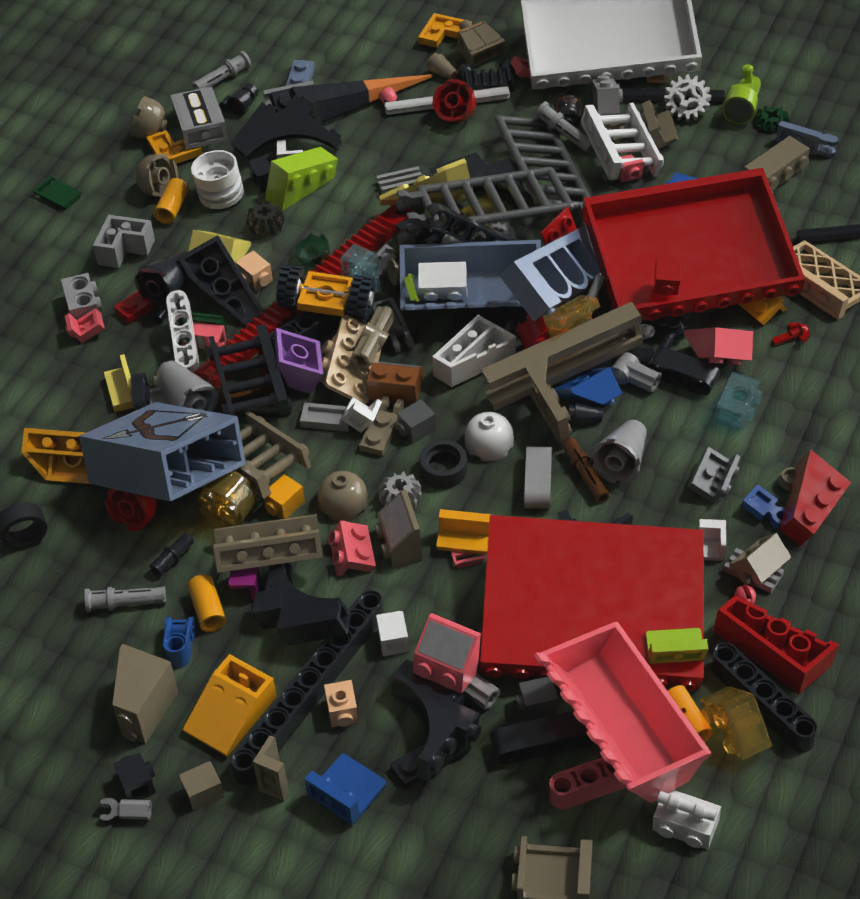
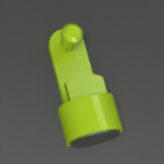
M749 64L741 68L744 79L739 84L732 85L731 89L727 92L722 107L725 118L735 124H745L752 120L758 104V92L761 81L760 78L753 76V66Z

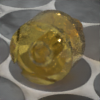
M231 471L205 485L199 494V501L201 503L199 509L203 515L215 518L224 527L238 526L257 503L259 496L256 489L252 492L249 488L251 483L248 479L235 471Z

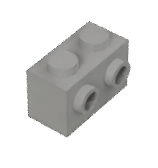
M608 75L598 76L597 79L592 80L593 105L597 113L600 115L620 113L619 102H623V91L620 89L619 84H616L615 80Z

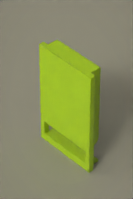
M408 274L404 281L410 300L421 301L413 274Z

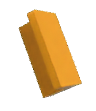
M440 509L437 549L487 555L489 518L492 514Z

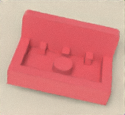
M340 520L334 530H331L328 537V543L331 545L332 564L335 566L336 576L342 577L348 568L372 572L376 564L368 526Z

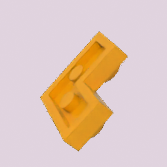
M434 13L418 36V44L438 48L445 36L458 39L459 25L464 20Z
M167 130L147 136L148 145L154 154H167V157L173 159L176 164L203 154L201 147L186 150L184 139L173 142Z

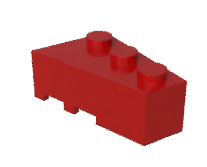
M812 450L807 452L796 464L795 479L790 487V498L786 503L780 530L799 546L815 534L851 484L848 479Z

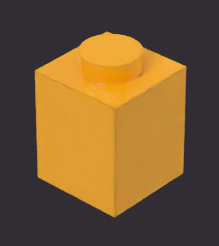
M285 474L269 487L272 494L264 498L266 510L271 515H276L281 519L288 518L305 502L303 486Z

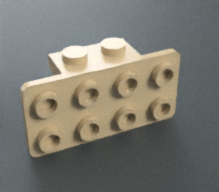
M344 315L340 320L337 334L332 340L328 339L322 348L324 353L322 357L323 376L319 382L349 399L355 398L366 405L369 401L367 379L371 365L369 368L360 369L353 365V361L350 359L359 343L358 339L366 324L348 315ZM381 349L377 352L372 363L379 361Z

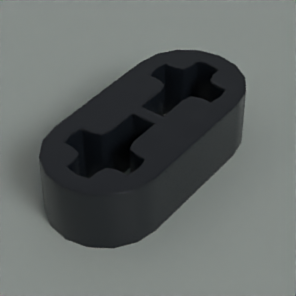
M145 372L133 374L131 376L132 402L136 411L151 404L150 385Z

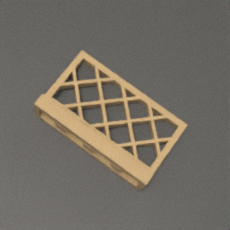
M805 240L793 247L805 277L802 292L798 294L837 320L844 316L846 309L860 302V289H854V286L860 287V276ZM805 250L810 254H800V252ZM801 261L813 262V265L802 264ZM818 263H825L828 266H821ZM819 273H829L831 276H821ZM835 274L844 275L847 278L836 277ZM837 284L848 285L849 288L837 287Z

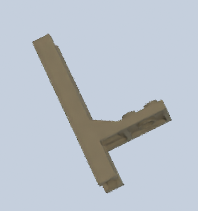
M630 302L482 368V376L487 380L490 390L486 391V397L494 411L527 396H531L562 448L563 442L569 439L572 434V429L568 423L570 415L565 406L561 407L559 405V397L555 389L552 388V385L643 345L639 325L641 323L640 313L634 304Z

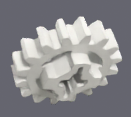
M689 74L686 75L684 80L681 76H678L677 83L672 80L670 82L671 88L666 87L665 93L668 95L664 96V101L668 103L665 108L666 110L672 109L671 115L677 114L678 121L682 117H685L686 122H689L690 117H693L696 121L698 114L704 116V109H709L710 103H708L711 101V95L708 94L710 88H704V80L697 82L698 76H695L693 80L690 79Z

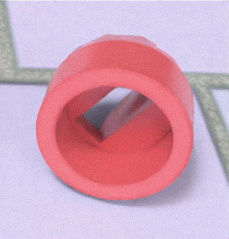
M387 87L379 93L378 98L385 105L386 102L396 101L397 95L392 87Z
M746 584L737 587L734 596L736 595L755 604L756 593L753 587Z

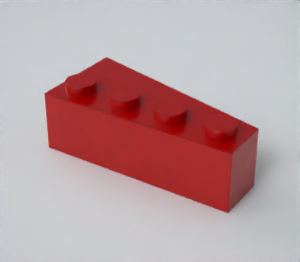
M735 595L718 609L713 631L798 695L832 666L839 644L831 640L826 643L816 638V633L809 630L803 632L790 626V621L782 617L781 619L767 615V610Z

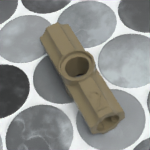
M378 306L370 319L371 321L366 324L358 339L359 343L350 358L356 367L360 369L369 368L377 352L380 351L389 335L388 331L396 317L391 308Z

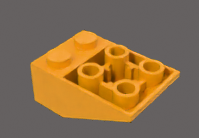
M229 654L209 679L183 728V732L228 757L276 699L277 693L274 678Z

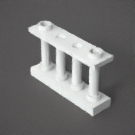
M629 103L626 114L600 116L597 113L594 105H585L581 124L609 180H616L618 178L623 163L643 159L645 162L644 166L649 167L653 177H658L660 168L664 163L663 156L659 153L634 103ZM626 123L629 129L607 130L603 124ZM633 137L636 143L614 144L611 138ZM641 152L643 158L622 159L618 153Z

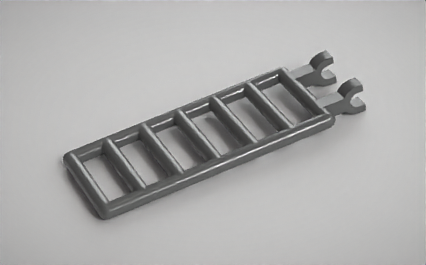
M502 115L495 117V123L519 171L528 170L527 166L567 169L569 174L556 173L561 182L574 183L576 188L564 187L569 196L581 197L582 200L583 198L591 197L557 130L549 129V125L541 119ZM507 125L545 128L548 133L508 129ZM513 138L553 142L555 146L516 143ZM520 152L560 155L562 160L521 156ZM548 176L536 178L537 180L550 181ZM524 179L523 181L535 205L539 207L540 204L537 198L535 197L529 183L526 179ZM540 185L544 194L558 195L553 186ZM548 199L550 205L562 203L561 200ZM572 201L574 204L573 210H576L580 217L581 227H586L582 215L583 202ZM560 213L547 214L548 223L550 224Z
M552 167L420 185L417 187L416 192L408 193L406 190H398L397 196L402 201L396 202L399 211L417 204H423L426 209L428 205L432 204L428 194L440 192L447 207L460 213L450 190L462 189L475 216L468 218L481 224L561 213L566 207H569L570 211L574 208V204ZM548 176L562 203L550 205L536 178ZM527 180L540 204L539 207L528 208L515 181ZM505 182L519 210L506 211L493 184ZM484 186L497 213L484 214L471 187ZM407 213L409 222H413L406 224L409 233L417 232L424 227H431L426 221L424 214ZM438 214L434 216V221L439 219ZM461 222L456 223L453 229L459 228Z

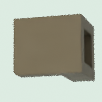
M211 761L179 775L193 811L225 797L221 781Z

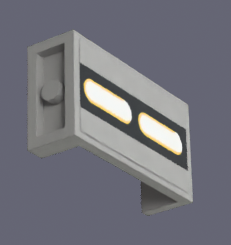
M212 86L170 95L174 115H177L186 150L228 141L225 120Z

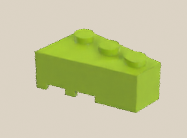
M317 147L272 160L265 199L280 211H284L335 177L338 158L322 147Z

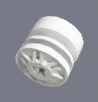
M214 150L200 155L191 166L199 200L205 207L210 209L228 208L242 198L244 188L236 157L232 153L224 150Z

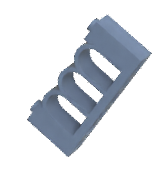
M583 226L514 261L499 276L535 322L542 317L545 320L556 313V308L563 302H570L579 293H586L591 288L596 275L601 274L588 230Z

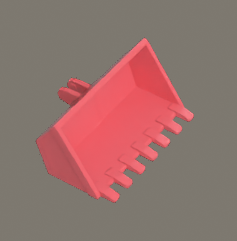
M613 622L553 648L534 654L537 661L548 670L547 676L561 689L560 695L564 701L575 710L573 714L576 719L588 729L586 733L589 738L602 750L600 752L601 756L615 769L614 775L618 781L624 784L629 791L646 801L653 803L658 799L660 791L670 793L690 781L702 762L711 755V751L618 622Z

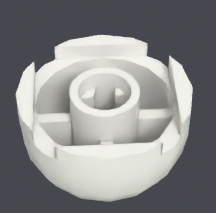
M483 412L477 414L467 424L464 433L465 448L472 457L474 454L480 457L481 461H497L506 457L508 451L514 446L512 426L499 413Z

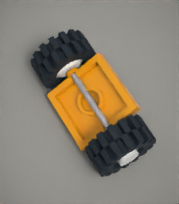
M283 264L279 271L280 276L277 279L278 285H276L277 306L344 317L348 307V316L369 320L375 300L376 284L374 277L355 275L352 278L309 271L304 281L303 267Z

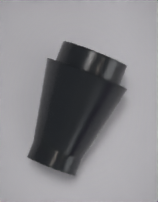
M578 402L567 404L566 409L570 415L568 423L572 424V426L602 422V408Z

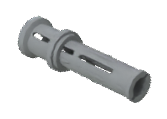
M241 51L235 58L225 60L223 66L192 82L194 90L211 87L229 76L235 77L239 71L245 68L249 69L252 66L251 60L244 51Z
M548 102L540 105L534 116L536 119H541L548 124L549 129L559 131L584 150L585 153H588L593 148L589 138L567 122L561 112L557 113L549 107Z
M165 586L129 590H115V588L108 587L107 590L90 591L88 588L85 589L84 595L86 612H91L92 609L105 608L113 611L116 607L128 605L166 604Z

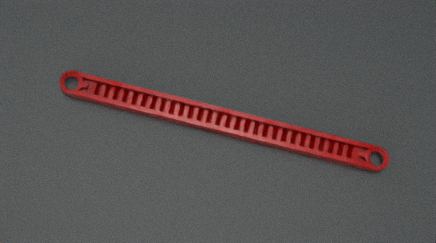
M391 205L381 215L376 214L375 220L371 219L369 225L365 224L363 230H358L357 235L353 234L351 240L347 239L345 245L341 244L339 250L335 249L333 255L329 254L327 260L323 259L320 266L317 264L314 271H310L347 277L397 234L395 225L407 220V213L398 215L396 214L399 212L397 206ZM412 206L401 211L411 213L413 212ZM273 301L271 308L266 307L265 313L260 312L258 319L253 318L252 324L247 323L246 329H240L239 335L234 334L233 340L228 339L226 345L254 339L253 336H258L256 329L258 325L266 324L268 334H270L276 328H280L306 311L279 307ZM255 348L219 357L221 365L250 360L258 353V350ZM207 358V362L197 369L194 374L217 388L220 386L216 366L214 361H209V358ZM232 374L224 375L225 380H227Z

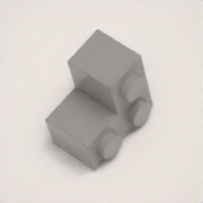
M108 215L93 244L97 264L119 268L126 253L148 256L155 241L151 220Z

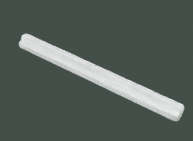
M508 87L474 91L476 103L505 100L510 97ZM433 96L386 102L385 113L386 115L434 109L432 105Z

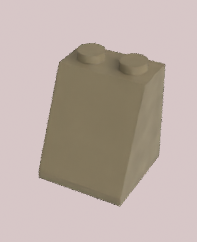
M122 644L119 650L112 705L122 736L129 741H139L146 744L178 694V688L170 661Z

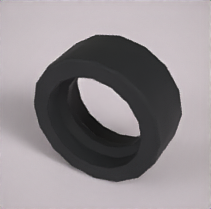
M439 440L426 445L421 451L419 457L421 477L429 485L438 488H449L459 484L466 477L468 470L466 451L461 445L454 441ZM448 457L456 460L458 465L451 470L438 471L431 468L429 463L436 458Z
M18 502L0 512V541L5 547L14 550L25 549L34 546L46 535L48 527L41 508L36 504ZM22 521H33V523L25 529L19 531H9V529L17 523H20Z

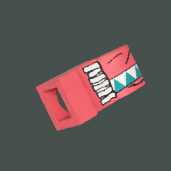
M193 322L197 348L206 350V347H210V336H214L216 347L225 346L227 338L224 325ZM181 338L182 345H187L190 342V338Z

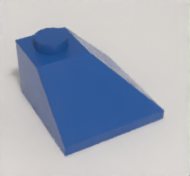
M610 367L587 370L554 388L559 398L588 405H602V407L616 402L615 397L622 394Z

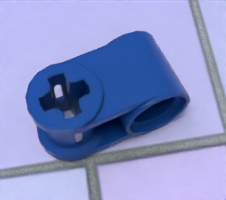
M166 617L163 640L166 660L171 662L172 668H182L191 659L192 644L195 638L194 617H189L188 620H172L171 617Z

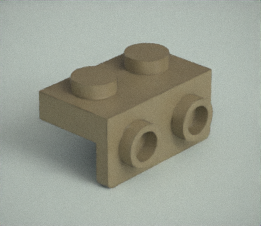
M650 100L642 103L644 110L641 113L645 125H648L646 128L658 149L678 141L671 112L667 110L657 115Z

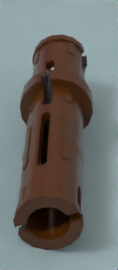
M576 438L565 440L562 448L571 460L570 465L574 470L578 471L597 504L604 503L609 499L610 494L590 464V457L582 451Z

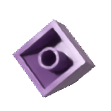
M276 328L274 335L277 366L288 387L311 394L323 376L320 341Z

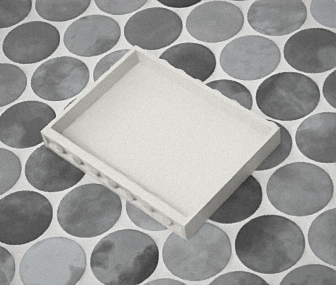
M520 0L532 90L592 83L593 79H597L598 76L608 75L614 80H627L637 77L671 75L673 73L701 70L702 55L691 0Z

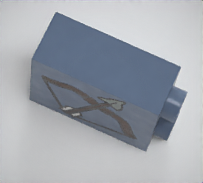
M152 403L79 436L89 484L166 501L175 500L246 464L237 416L164 403Z

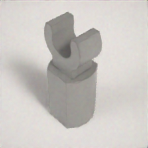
M113 798L100 800L101 804H109L112 809L110 814L100 815L102 820H110L116 816H119L120 819L150 820L151 800L122 799L120 803Z

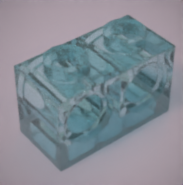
M353 244L341 257L342 276L352 278L355 275L374 277L376 294L380 288L377 254Z

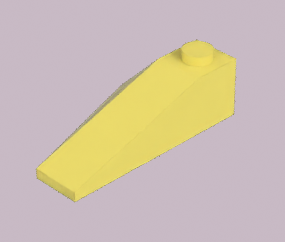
M465 158L436 169L437 173L434 176L423 175L417 178L410 187L408 184H404L380 195V206L396 205L397 201H402L397 196L398 190H406L408 193L416 192L417 187L420 185L470 178ZM462 189L450 190L454 201H457V203L467 200ZM440 192L428 194L432 203L445 202Z

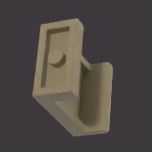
M521 836V846H515L514 864H519L518 873L512 874L511 888L512 891H517V899H589L593 840L581 839L580 848L528 844L527 836Z

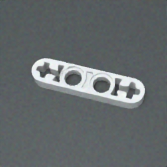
M175 290L168 294L166 299L175 362L193 373L199 366L190 302L185 292ZM178 299H181V310H178L175 305ZM179 318L187 319L184 325H175L176 320ZM181 338H190V342L187 345H178ZM184 354H188L190 359L189 364L187 365L184 364Z

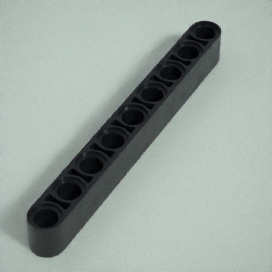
M367 590L357 598L349 608L351 616L348 635L325 639L233 753L231 764L234 777L239 784L250 785L257 780L253 760L262 748L258 746L264 745L268 737L273 736L276 738L279 753L325 694L324 685L334 683L377 628L376 615L384 614L383 599L379 592Z

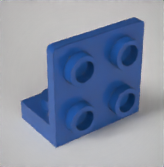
M344 753L337 758L324 775L320 776L311 771L305 777L308 797L352 826L387 785L385 779Z

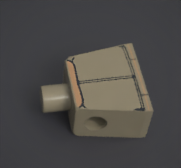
M464 20L460 23L458 47L467 64L476 67L504 54V38L486 22L481 21L472 25L469 20Z

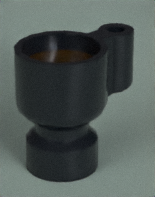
M247 83L241 90L235 91L232 95H227L219 103V106L223 110L229 108L232 113L242 115L258 96V90L253 84Z

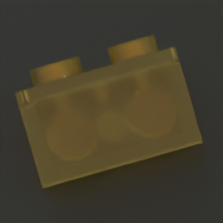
M580 295L555 309L554 312L543 316L550 338L592 320V311L600 307L598 299L596 297Z

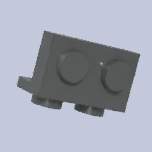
M708 446L703 451L687 488L712 504L720 497L725 498L732 487L729 484L730 480L739 471L740 467L737 464L740 456L735 454L729 460Z

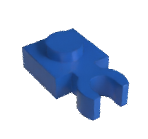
M757 484L744 498L741 506L761 521L766 516L773 527L780 528L782 521L777 516L783 518L785 508L777 507L778 499Z

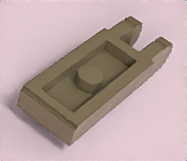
M383 396L375 419L368 426L359 444L360 451L384 456L397 428V412L404 408V400L398 399L394 405L393 413L387 412L390 405V397Z

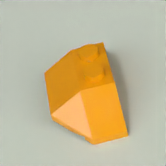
M24 428L21 453L46 481L89 484L79 439L80 435L85 434L84 432Z

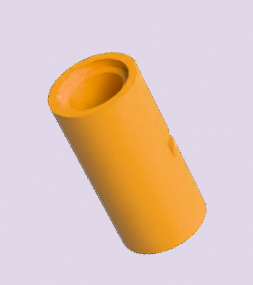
M179 178L169 180L153 212L154 217L163 224L174 222L189 192V186L185 181Z
M206 574L197 575L190 579L187 587L201 630L214 632L226 624V618L213 578Z
M679 685L669 689L668 693L703 742L708 741L713 734V730L686 688Z

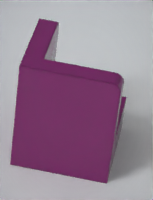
M259 567L230 571L229 587L249 588L252 600H254L256 592H259L261 576Z

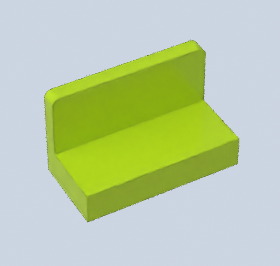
M700 628L646 632L649 664L705 661L708 644L707 639H702Z

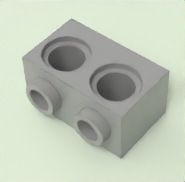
M88 273L61 279L70 315L76 320L95 308L98 311L103 310L100 297L94 296L98 294L96 282L90 281Z

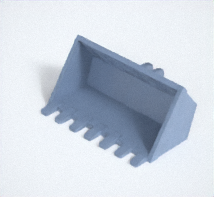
M541 240L400 245V310L522 306L499 275L514 261L541 248ZM466 262L468 298H461L459 300L437 299V301H427L421 299L418 302L416 300L411 301L404 278L408 277V274H413L419 292L418 263Z

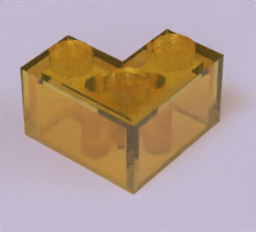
M727 686L700 699L703 707L701 713L708 724L722 730L725 738L723 739V745L728 754L745 760L772 747L753 693Z

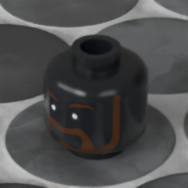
M565 95L556 101L554 110L557 113L561 112L564 119L573 126L580 123L582 119V103L579 99L572 95Z

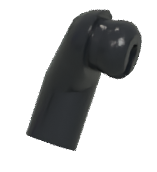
M179 299L176 300V304H175V305H176V307H177L178 310H181V307H180V301H181V300H179ZM157 308L152 316L153 321L161 324L168 315V309Z

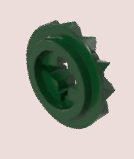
M773 105L770 108L764 106L763 109H758L754 120L759 128L775 132L778 130L780 121L789 123L790 117H788L787 111H783L782 107L775 108Z

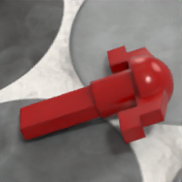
M791 322L788 323V327L791 329L789 332L771 338L775 345L799 337L802 343L810 338L809 328L805 324L799 322L793 324Z

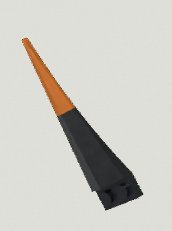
M433 75L297 86L271 92L269 98L271 104L279 110L278 114L280 115L294 95H297L299 98L304 96L312 103L313 113L310 117L316 116L324 122L379 99V93L387 87H392L397 92L428 80Z

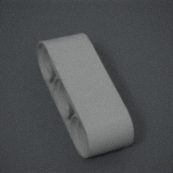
M526 447L524 509H550L552 447Z

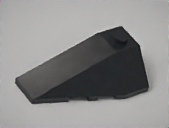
M218 235L178 257L188 277L245 326H247V323L251 324L253 318L258 319L260 312L265 313Z

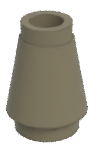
M434 53L427 61V67L430 72L448 80L456 78L458 71L442 54Z

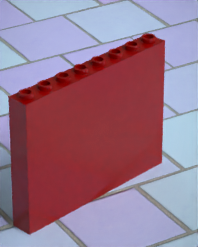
M763 168L583 198L582 215L601 275L605 277L604 284L612 310L632 302L641 315V321H654L662 317L680 316L690 312H703L713 308H726L729 305L748 304L752 301L763 299L771 300L775 297L786 295L794 296L802 292L805 277ZM657 256L681 257V278L678 295L654 293V269Z
M490 515L479 673H484L490 677L512 675L518 679L548 677V670L537 661L534 654L553 648L613 622H618L665 688L682 685L687 691L700 689L704 678V661L649 664L645 635L647 631L700 628L702 639H704V530Z

